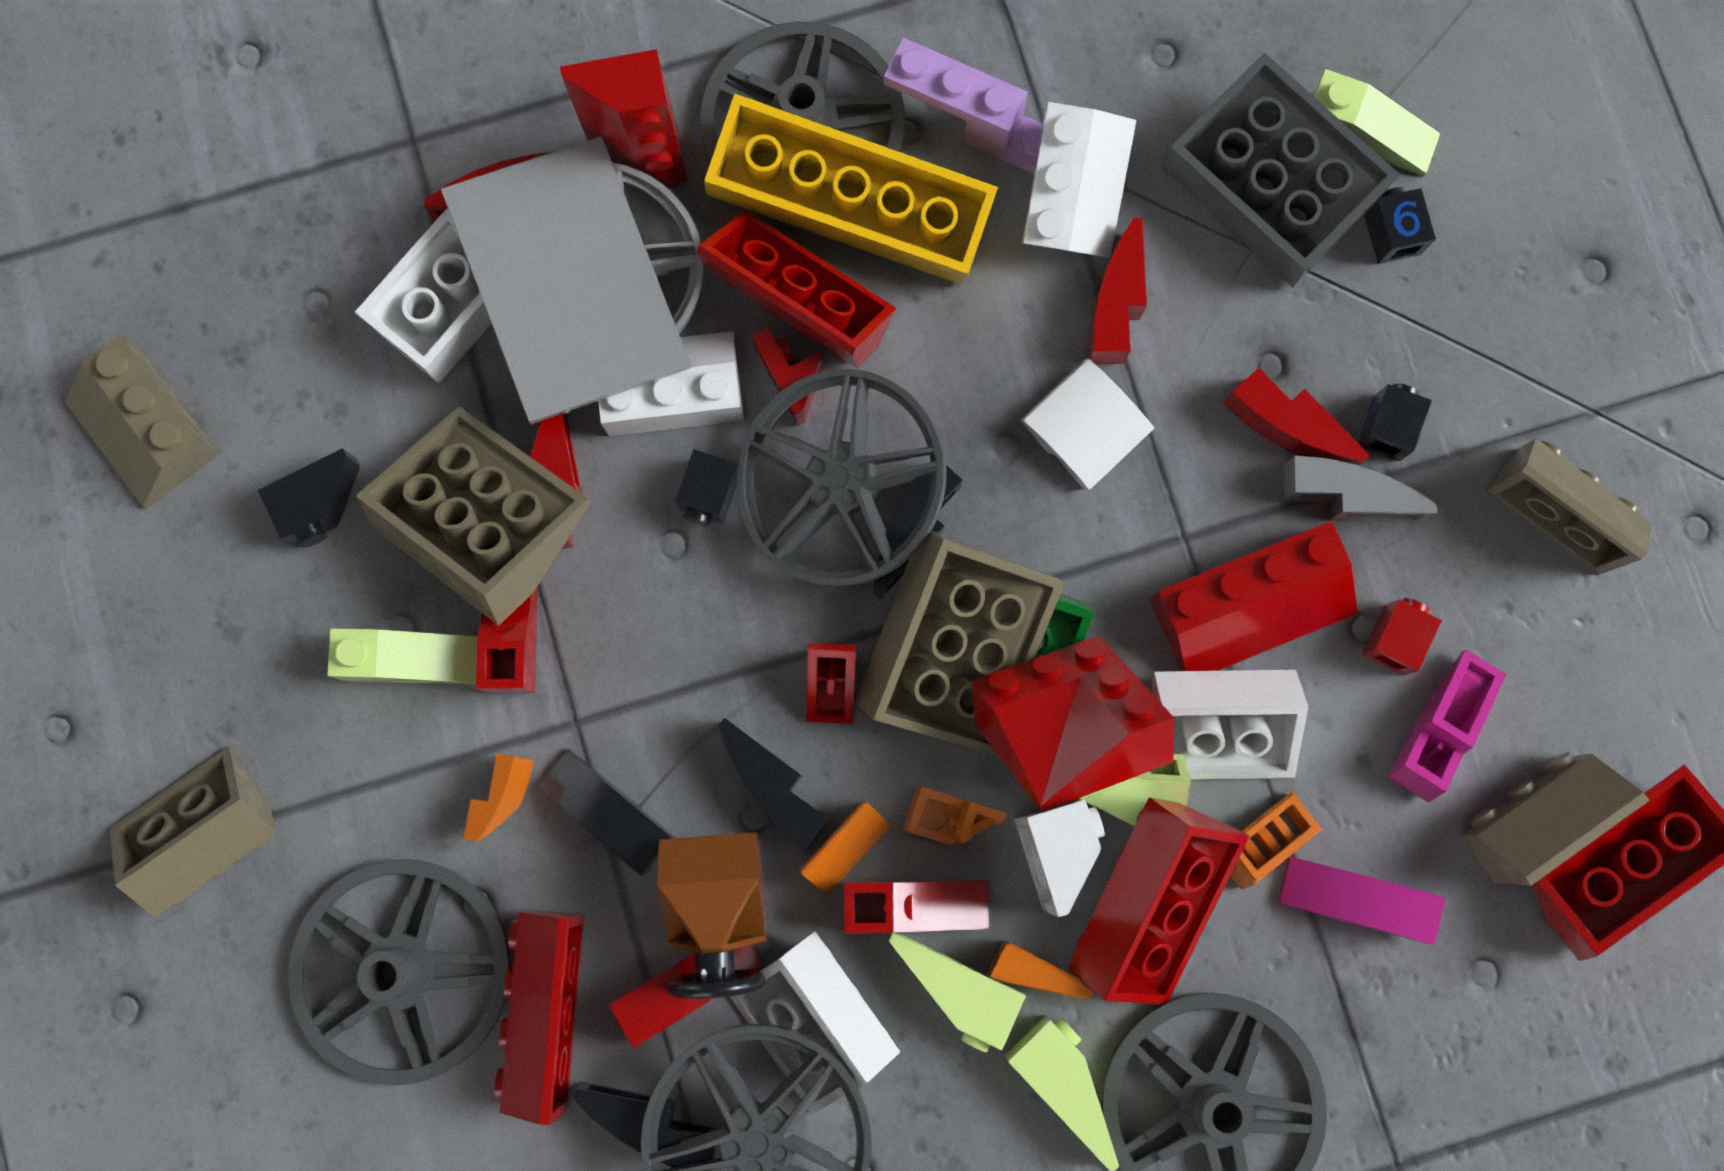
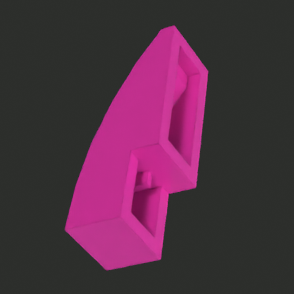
M1467 649L1462 651L1420 715L1387 777L1428 803L1445 793L1463 754L1474 747L1506 674Z
M1288 857L1277 903L1420 943L1435 945L1446 897L1350 871Z

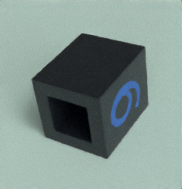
M1403 187L1388 189L1364 214L1378 264L1421 255L1436 240L1422 188L1405 192Z
M1387 384L1373 397L1358 444L1365 449L1401 461L1415 451L1432 400L1420 396L1419 391L1412 386Z
M693 449L675 500L679 509L685 512L683 518L707 527L710 526L711 521L724 524L736 489L738 463Z

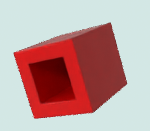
M1410 598L1395 600L1384 605L1362 655L1402 675L1417 672L1425 659L1442 620L1430 615V608L1417 600Z

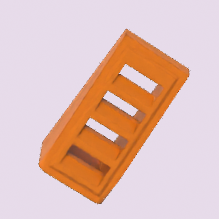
M1293 791L1240 830L1250 836L1231 874V878L1241 889L1258 883L1323 830ZM1283 811L1300 831L1297 836L1292 833L1279 816ZM1268 823L1284 842V846L1281 847L1265 827ZM1253 835L1268 853V858L1265 859L1250 838Z
M1008 940L1002 941L987 972V975L996 981L1080 999H1090L1093 990L1078 977Z

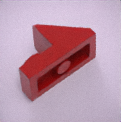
M769 327L752 335L755 350L779 393L807 376L822 372L824 366L823 351L789 366L795 360L783 337L775 340ZM815 392L803 397L788 408L797 426L806 421Z

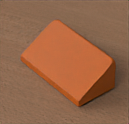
M867 801L865 803L862 802L801 868V874L823 893H830L888 830L889 823Z

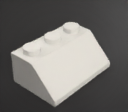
M1053 102L1047 103L1022 244L1111 258L1136 120L1091 108Z
M447 208L355 311L360 318L438 384L492 324L451 214Z
M734 331L680 337L691 364L690 369L661 378L657 382H650L599 400L600 422L608 436L744 421Z
M1296 670L1154 672L1152 694L1174 717V754L1185 755L1190 780L1295 778L1309 707Z
M1086 800L1068 802L1042 813L1039 811L1014 819L1042 910L1057 917L1069 914L1101 851L1098 838L1105 836L1104 827L1096 807L1088 808Z
M815 931L759 971L766 978L765 985L761 989L746 994L730 996L748 1024H768L785 1027L807 1035L821 1043L844 1064L858 1087L868 1083L900 1053V1050L890 1038L886 1029L878 1021L857 988L849 980ZM760 1040L786 1078L809 1058L808 1054L792 1046L774 1041ZM819 1062L794 1088L801 1099L825 1070V1067ZM832 1075L808 1108L811 1114L845 1096L840 1085Z

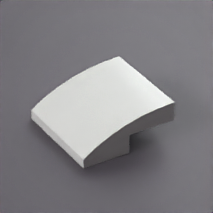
M1090 359L1082 361L1021 419L1022 423L1048 454L1055 455L1082 489L1090 490L1154 429V426L1129 397Z

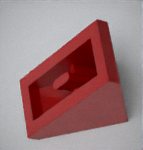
M808 643L806 722L853 724L856 645Z

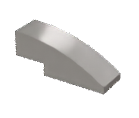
M1294 456L1283 466L1284 502H1330V520L1423 522L1437 514V504L1413 488L1387 475L1355 464L1327 458Z

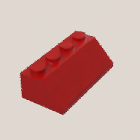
M657 49L560 66L562 79L587 141L602 136L612 163L637 169L653 177L668 189L676 186L678 182L687 181L679 131Z
M747 210L743 211L701 243L696 252L706 269L722 279L725 284L736 288L757 302L764 310L780 317L795 327L802 335L810 337L833 352L837 358L848 362L855 368H858L878 348L897 309Z
M1333 521L1159 590L1149 598L1180 671H1219L1358 614L1352 563Z
M1686 765L1681 766L1644 792L1649 799L1647 803L1532 885L1547 922L1579 961L1599 956L1724 866V809Z
M1149 797L1144 808L1138 814L1136 825L1124 850L1117 858L1116 867L1104 892L1096 902L1093 915L1083 935L1077 941L1075 952L1067 968L1105 1001L1149 1004L1167 1003L1250 836L1181 803Z
M525 910L519 912L518 920L511 922L508 943L509 949L515 950L514 967L507 970L504 981V998L510 999L509 1019L504 1018L502 1020L499 1032V1047L506 1049L504 1068L497 1070L494 1084V1097L501 1099L500 1113L539 1125H550L568 1108L585 914Z

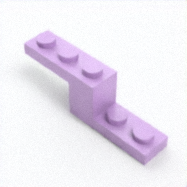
M903 37L884 75V85L966 120L964 144L1034 174L1042 123L1023 115L1028 92Z

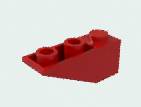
M538 586L533 594L499 626L481 613L477 638L476 689L488 694L535 693Z
M988 880L845 882V933L989 929Z

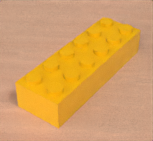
M735 93L704 180L706 195L960 285H963L971 269L998 189L994 185Z

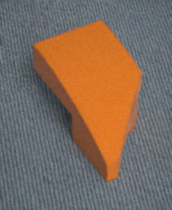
M496 753L488 801L470 799L464 840L480 842L520 807L531 777L534 764L533 759Z
M917 785L903 831L952 846L955 843L963 844L971 840L972 836L988 827L1002 823L1006 820L1007 813Z

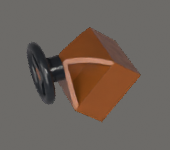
M757 832L659 839L657 888L669 948L694 952L695 973L678 976L668 981L666 992L675 998L707 999L741 995L761 989L766 982L763 973L755 970L734 968V949L766 941V894Z

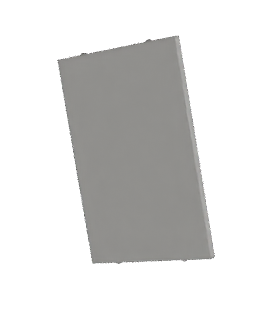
M602 136L441 189L530 425L562 413H568L570 410L641 385L657 382L661 378L691 368L690 361Z

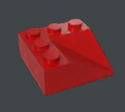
M1100 636L1083 640L1074 645L971 681L975 725L1041 813L1173 762L1174 717Z

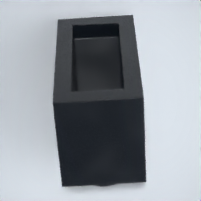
M342 448L258 490L281 540L295 547H310L323 541L327 537L326 532L338 527L360 469L357 458Z

